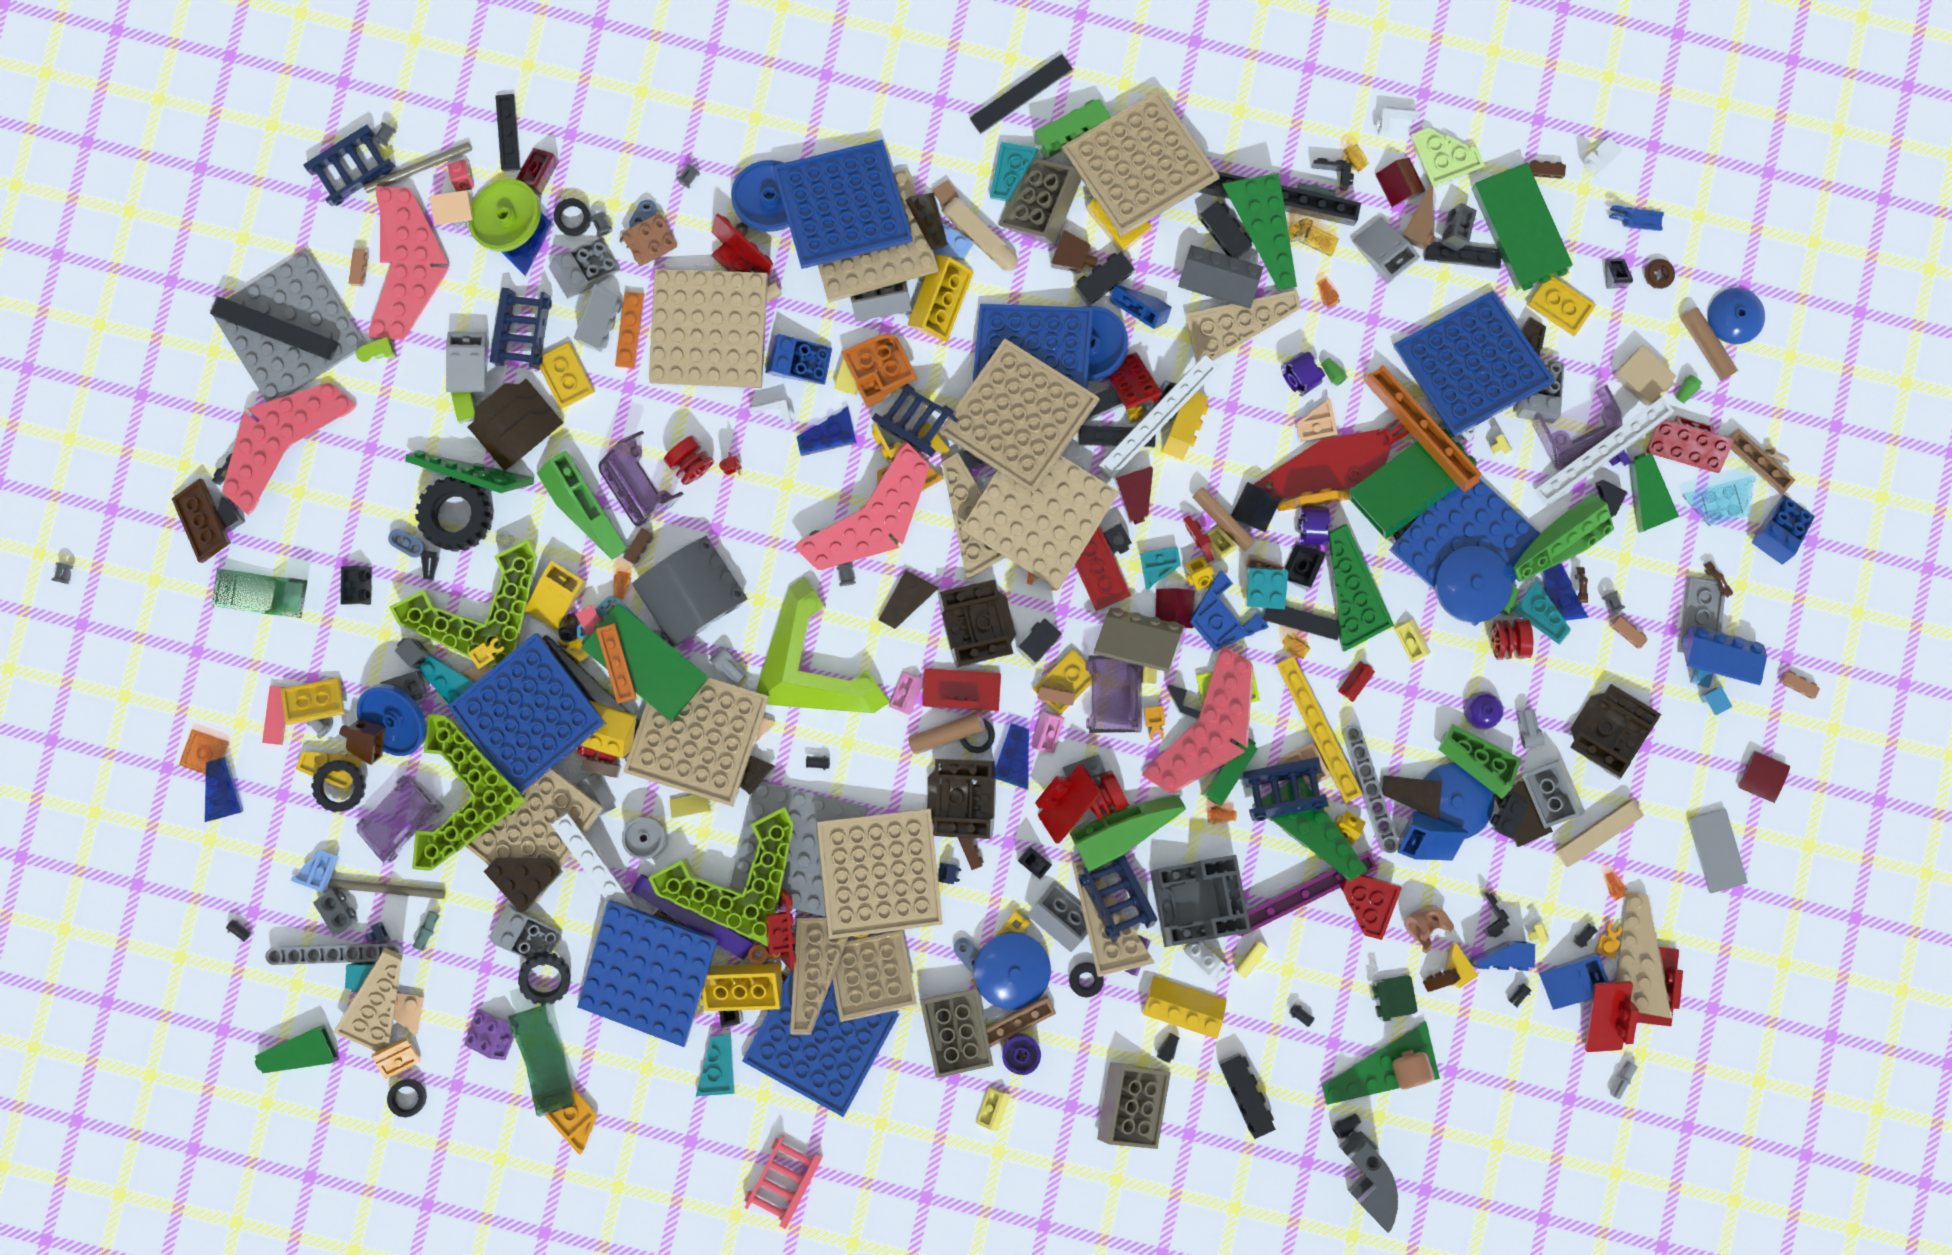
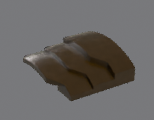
M526 378L520 384L504 383L477 405L474 412V421L467 428L498 465L506 471L564 422Z
M995 580L938 593L943 625L956 668L1014 654L1011 643L1016 636V631L1007 597L998 592Z
M1610 684L1605 693L1591 696L1570 728L1574 739L1570 748L1620 780L1662 714Z
M935 759V770L928 776L927 809H931L932 823L934 824L933 836L991 839L993 837L996 806L995 761Z

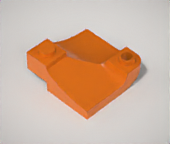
M879 335L841 351L866 408L884 401L883 399L889 394L917 379L898 338L893 335Z

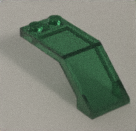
M217 568L211 606L302 619L308 580L266 576Z
M541 1005L508 1016L511 1034L515 1037L526 1064L536 1116L541 1117L575 1106L564 1049L547 1006Z

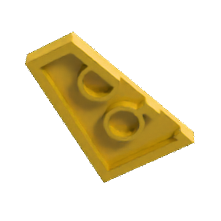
M302 751L295 769L314 776L317 773V769L327 762L344 760L360 768L363 760L353 754ZM343 770L332 771L325 778V782L347 791L351 790L354 783L351 775Z

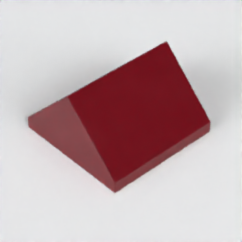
M533 148L516 180L524 182L532 190L542 194L559 160L551 152Z
M1410 158L1396 160L1375 173L1391 208L1426 192Z
M1181 588L1156 589L1155 617L1164 621H1174L1185 625L1186 629H1193L1189 620L1194 613L1195 590Z

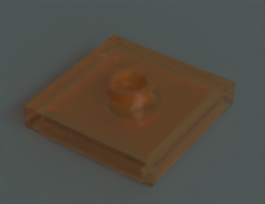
M192 729L179 766L217 778L230 742Z

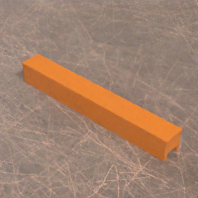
M1383 364L1378 370L1367 375L1365 384L1463 492L1479 483L1481 472Z

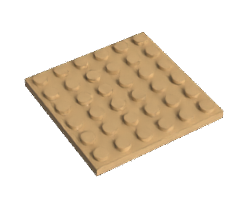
M1159 89L1061 146L1063 153L1076 169L1078 175L1121 237L1219 179V174Z
M908 169L893 173L913 242L818 265L828 303L939 272L933 250L930 249L905 201L910 196L916 195Z
M655 269L649 383L762 388L768 274Z
M1004 338L953 410V415L958 421L954 422L948 418L939 430V433L1034 494L1100 399L1095 394Z
M1063 456L1059 457L1034 494L1004 474L996 471L961 530L1059 590L1120 492Z
M709 678L673 722L647 702L623 772L734 807L770 697Z
M552 768L521 794L527 802L465 847L488 865L496 858H551L562 869L572 853L552 827L551 822L568 812L585 835L603 810V807ZM544 893L535 901V903L540 901Z
M931 809L816 822L828 939L943 925Z

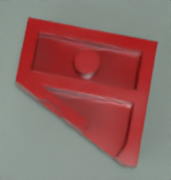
M1190 515L1183 518L1185 528L1196 546L1202 550L1206 562L1213 561L1214 557L1210 548V543L1212 542L1209 536L1200 531L1202 528L1196 519L1193 521Z

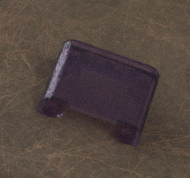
M1088 655L1086 671H1089L1090 675H1092V714L1086 719V728L1089 729V733H1141L1142 666L1100 655Z
M412 775L400 777L396 782L397 786L366 819L362 818L356 824L358 835L384 864L392 863L398 857L395 852H400L402 847L415 834L416 830H419L426 821L432 818L431 816L439 813L445 807Z

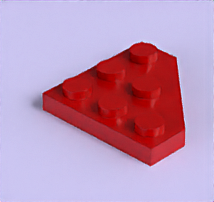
M1360 875L1351 882L1344 877L1341 890L1362 933L1365 936L1383 940L1402 887L1399 884L1366 875Z

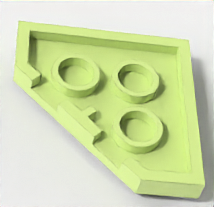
M1426 128L1410 135L1427 180L1432 187L1485 167L1478 148L1465 145L1448 135L1444 136L1437 133L1434 129Z

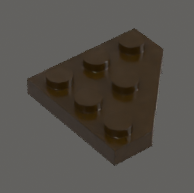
M496 858L483 871L521 914L525 913L563 873L551 858Z

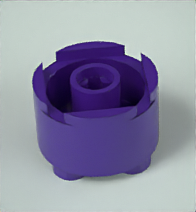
M1309 351L1306 353L1300 352L1281 365V370L1284 368L1285 371L1283 374L1284 380L1292 391H1299V396L1301 397L1322 384V378L1325 377L1324 371L1317 367L1314 357Z
M1300 506V518L1297 521V528L1301 530L1299 544H1328V532H1330L1328 530V524H1330L1328 507Z
M1023 1033L1008 1038L1002 1049V1059L1005 1067L1017 1075H1028L1034 1072L1041 1060V1050L1038 1042L1032 1036ZM1019 1050L1027 1052L1025 1053V1058L1017 1057Z

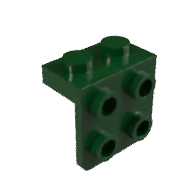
M1404 975L1372 981V996L1376 998L1377 1003L1375 1013L1381 1021H1391L1393 1017L1417 1013L1418 1009L1411 976Z

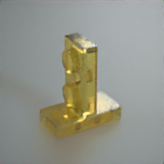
M1309 218L1291 222L1288 229L1290 243L1298 241L1327 256H1333L1339 240L1338 237L1313 226V220Z

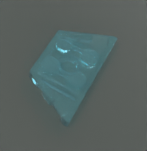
M1756 476L1683 493L1682 497L1708 526L1749 516V503L1752 500L1753 483L1756 481Z

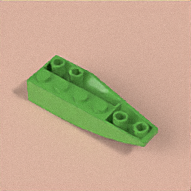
M565 450L550 459L537 472V475L555 505L611 560L625 553L628 548L571 455Z
M1592 493L1556 519L1533 541L1513 567L1517 581L1522 582L1586 551L1614 531L1608 504Z
M1179 795L1159 798L1110 813L1109 816L1105 815L1103 819H1097L1069 834L1088 872L1126 854L1184 812L1186 807Z

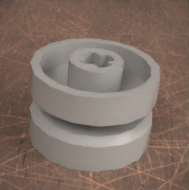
M639 817L631 820L625 826L621 841L623 848L630 856L646 860L658 856L664 850L668 835L666 828L659 820L653 817ZM643 834L647 836V840L645 842L642 841Z

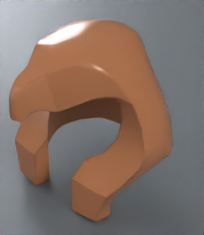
M1436 905L1422 907L1404 918L1405 929L1415 940L1420 942L1423 946L1422 952L1426 954L1432 948L1430 936L1435 929L1440 928L1442 930H1449V932H1452L1454 929V924L1447 913Z

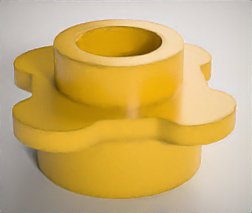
M1137 405L1128 410L1127 416L1131 424L1143 418L1145 410L1142 405Z

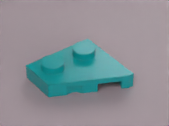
M1178 546L1139 553L1146 590L1181 566Z

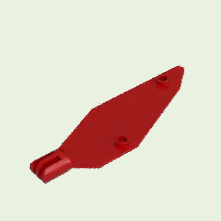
M1395 419L1382 429L1321 439L1254 483V485L1282 499L1297 497L1301 493L1310 491L1315 494L1327 488H1331L1333 491L1354 487L1384 466L1387 462L1391 445L1410 432L1406 430L1393 438L1392 435L1404 428L1401 424L1389 432V428L1400 422L1398 419ZM1271 482L1272 488H1267L1266 483Z

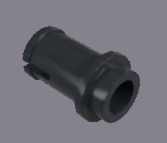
M826 755L824 757L807 756L806 768H821L825 771L830 768V757Z
M232 919L225 927L228 930L227 932H231L241 939L242 942H245L252 932H249L240 925L238 920Z
M1587 923L1584 929L1574 936L1573 942L1580 948L1587 947V942L1598 930L1594 926L1591 927L1590 923Z
M1524 983L1518 985L1519 988L1508 999L1510 1003H1513L1518 998L1513 1004L1516 1008L1528 995H1531L1530 992L1532 990Z
M1294 1004L1289 1011L1292 1018L1298 1019L1306 1027H1309L1315 1017L1303 1010L1301 1005Z

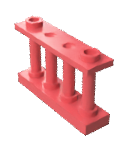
M782 1134L780 1139L775 1138L771 1149L774 1151L754 1190L748 1191L744 1199L747 1202L744 1208L748 1210L750 1204L753 1203L778 1216V1219L781 1220L779 1226L786 1229L823 1155L817 1152L814 1157L802 1154L783 1144L785 1136ZM778 1150L806 1164L805 1166L808 1167L806 1174L801 1173L800 1175L773 1161ZM771 1168L796 1181V1184L799 1185L797 1191L790 1192L765 1179L764 1177L768 1169ZM760 1185L788 1199L787 1201L790 1203L788 1209L783 1208L782 1210L755 1196Z

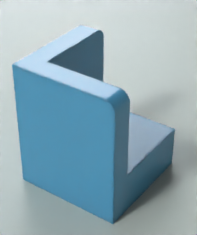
M1694 668L1690 683L1709 688L1714 673Z
M1722 686L1715 687L1699 696L1702 703H1708L1714 715H1719L1733 707Z

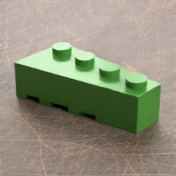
M1100 98L1097 100L1092 99L1083 107L1075 109L1069 114L1035 130L1034 142L1044 159L1047 160L1061 152V146L1111 118Z
M1454 724L1443 734L1438 747L1439 751L1501 799L1512 789L1522 760L1518 756Z

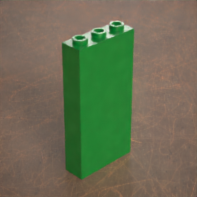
M1528 162L1474 183L1471 188L1494 242L1501 253L1502 260L1516 291L1523 289V291L1529 290L1534 287L1533 284L1540 282L1544 284L1550 281L1553 276L1558 275V277L1569 273L1568 270L1573 266V263Z
M1438 425L1447 434V436L1457 445V447L1467 456V458L1477 467V462L1472 455H1468L1464 451L1463 446L1459 442H1455L1452 439V436L1447 429H1443L1440 425ZM1416 441L1349 491V500L1386 540L1458 487V485L1422 445Z
M619 603L616 606L612 605L606 614L608 616L604 621L600 620L595 625L594 633L584 638L581 649L607 669L596 629L615 623L635 693L673 722L710 677Z

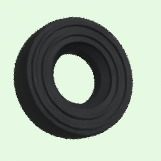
M1083 962L1072 969L1069 975V984L1075 994L1080 997L1089 998L1101 991L1104 984V976H1097L1095 964ZM1085 972L1091 973L1094 977L1093 985L1087 988L1079 983L1080 975Z

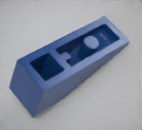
M1120 285L1114 286L1110 298L1111 303L1153 329L1167 323L1172 306L1157 297Z

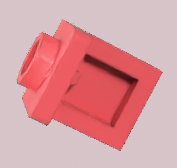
M465 159L447 164L450 180L456 192L474 188Z

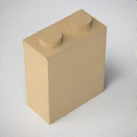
M1644 345L1639 347L1612 375L1645 406L1653 404L1662 397L1660 394L1664 389L1668 391L1675 384L1673 380L1677 377Z

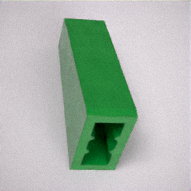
M1645 452L1634 456L1635 460L1629 463L1638 533L1679 517L1653 454L1651 453L1646 456Z
M1248 738V748L1237 742L1236 746L1246 752L1223 764L1202 796L1217 806H1222L1258 750L1255 746L1256 742Z
M323 1024L255 1055V1065L263 1074L331 1064L338 1061L339 1057Z

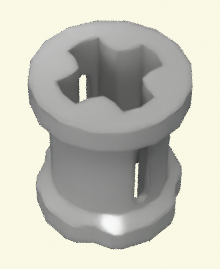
M323 719L306 723L317 733L318 739L325 736L332 729V726L327 725Z

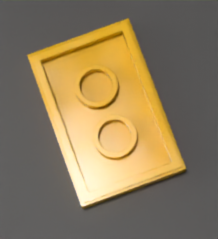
M1553 276L1550 281L1538 287L1527 306L1575 337L1596 304Z
M570 342L543 354V363L540 366V370L561 410L595 393Z
M1072 649L1032 690L1038 694L1039 688L1042 685L1049 686V689L1053 690L1054 688H1060L1063 692L1070 690L1075 694V701L1100 675ZM1045 701L1058 715H1061L1069 707V705Z
M339 677L281 688L286 726L345 714Z

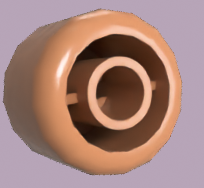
M1413 1050L1401 1053L1402 1057L1392 1062L1398 1086L1402 1090L1430 1083L1435 1078L1428 1055L1425 1052L1413 1053Z

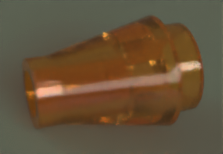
M1327 278L1317 282L1323 305H1326L1327 308L1337 305L1340 302V295L1328 282Z
M616 570L615 575H613L614 598L624 599L632 579L630 578L631 573Z
M1213 805L1207 811V820L1212 822V824L1235 822L1237 819L1236 810Z
M1614 871L1603 876L1610 897H1613L1614 901L1629 894L1627 892L1628 888Z

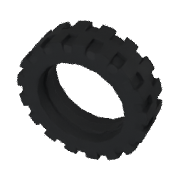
M344 760L327 762L317 769V773L312 778L314 779L313 783H311V788H313L312 795L316 798L317 804L332 812H343L353 809L354 806L361 802V798L365 795V776L362 775L361 769L351 762ZM335 770L346 771L351 775L354 782L352 795L343 802L330 800L324 792L325 778Z
M545 951L541 954L539 952L535 953L532 957L529 956L522 963L519 971L518 985L520 992L524 994L527 1000L530 999L531 1003L534 1004L541 1003V1005H546L550 1003L551 1005L557 1000L560 1001L563 995L567 994L570 986L571 972L569 965L565 963L562 957L559 958L556 953L549 954ZM546 964L553 966L561 975L559 986L549 992H540L532 988L528 981L529 972L538 965Z

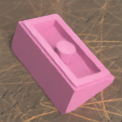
M903 671L888 707L911 715L924 680Z
M1043 710L1031 746L1036 750L1053 754L1065 717Z

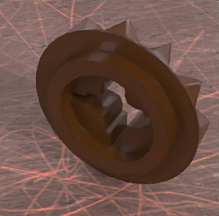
M1655 259L1645 268L1644 277L1647 284L1651 285L1653 289H1664L1673 283L1675 269L1669 261ZM1661 269V274L1664 275V277H1660L1659 280H1657V275L1654 274V272H1658Z

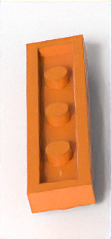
M625 291L615 362L616 367L635 369L645 298L644 293Z
M616 624L596 629L617 704L637 699Z

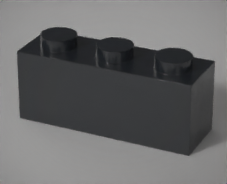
M1216 201L1200 213L1198 219L1227 256L1239 259L1251 250L1253 246L1252 240L1247 233L1244 234L1241 231L1239 222L1235 218L1232 219L1228 214L1229 210L1226 205Z
M1122 252L1111 254L1106 259L1107 262L1104 265L1098 264L1091 270L1092 274L1088 277L1084 275L1076 281L1075 290L1087 306L1094 304L1114 289L1115 285H1119L1134 274L1135 268Z

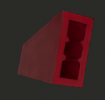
M1152 466L1115 478L1128 522H1134V525L1145 522L1144 518H1147L1149 515L1153 476Z

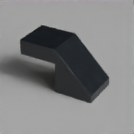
M1168 684L1166 689L1178 713L1198 719L1201 711L1183 705L1187 690Z

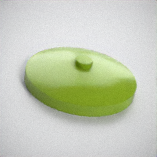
M504 179L488 185L473 201V220L468 221L473 238L482 247L494 252H506L518 248L533 235L541 217L539 198L527 184L519 180Z

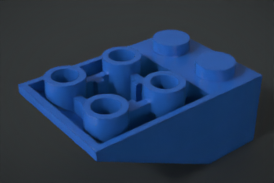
M781 334L774 335L771 340L765 373L781 378L825 385L832 348Z
M1783 494L1757 530L1751 543L1783 565L1796 555L1815 516Z
M1413 811L1399 837L1397 853L1415 860L1453 861L1468 831Z
M1507 940L1468 960L1478 969H1490V966H1493V968L1498 970H1509V967H1512V969L1519 971H1529V967L1535 968L1536 944L1527 941Z
M1595 953L1539 973L1552 1010L1591 1000L1595 983L1609 982L1600 956Z

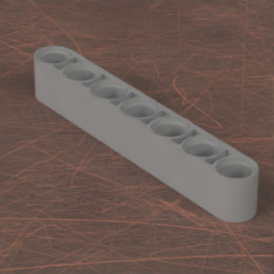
M1347 726L1342 733L1358 785L1363 793L1362 797L1378 846L1385 853H1394L1399 848V841L1363 732L1359 726ZM1351 728L1357 732L1355 739H1351L1348 736V731ZM1356 747H1360L1363 750V755L1360 758L1354 754ZM1363 765H1366L1369 769V773L1366 776L1360 773V768ZM1370 783L1375 787V791L1371 795L1366 791V787ZM1375 802L1381 805V810L1378 813L1372 810ZM1382 820L1387 824L1385 831H1380L1378 828V824ZM1387 839H1391L1393 842V847L1390 850H1387L1384 846Z
M397 942L278 946L267 950L265 959L270 965L376 962L385 947L388 949L394 947L396 953L403 955L404 949ZM372 947L377 950L376 957L370 955ZM352 948H355L358 952L356 958L351 956ZM314 949L319 953L318 959H314L312 956ZM332 949H336L338 951V957L336 959L333 958L331 955ZM294 950L299 952L298 960L293 957ZM275 951H278L280 954L278 961L273 956Z

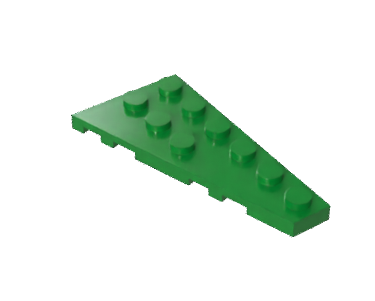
M1279 172L1222 183L1277 289L1297 287Z
M415 450L414 453L406 454L405 462L498 493L534 485L535 477L485 467L484 464L480 463L472 464L426 454L425 451Z
M1343 524L1328 532L1341 651L1343 652L1394 626L1347 524Z
M1298 777L1301 799L1313 797L1312 791L1303 778ZM1289 781L1279 788L1282 803L1293 801ZM1272 793L1261 799L1263 806L1274 804ZM1324 808L1267 818L1281 827L1285 833L1305 848L1314 852L1318 858H1322L1330 864L1334 870L1350 882L1367 872L1363 862Z
M1422 1022L1416 1028L1404 1033L1403 1036L1391 1041L1367 1056L1364 1060L1352 1065L1351 1068L1343 1073H1339L1323 1083L1321 1087L1325 1104L1329 1105L1399 1089L1392 1062L1402 1057L1401 1053L1413 1050V1053L1425 1052L1428 1055L1435 1076L1434 1080L1440 1079L1427 1022Z

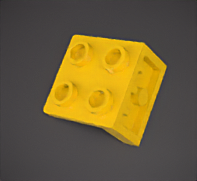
M874 424L872 425V436L877 445L881 443L882 448L880 449L885 460H890L892 463L895 458L894 455L903 444V441L892 446L893 449L890 450L877 425Z

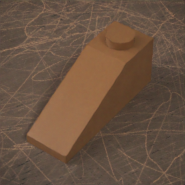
M1432 186L1427 190L1403 233V237L1411 245L1422 250H1426L1435 238L1436 194Z

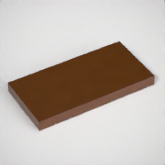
M199 478L171 498L199 563H204L231 544L204 479Z

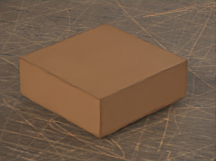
M946 180L932 190L943 207L954 197H959L949 180Z

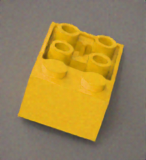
M551 560L542 574L526 606L525 612L557 631L588 582Z

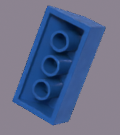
M1691 625L1682 641L1686 666L1761 685L1767 661L1764 644L1745 640L1738 636L1727 635L1720 631L1708 630L1705 627Z

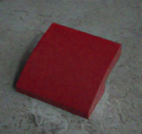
M1754 750L1745 766L1746 771L1738 784V788L1775 803L1784 786L1791 766Z

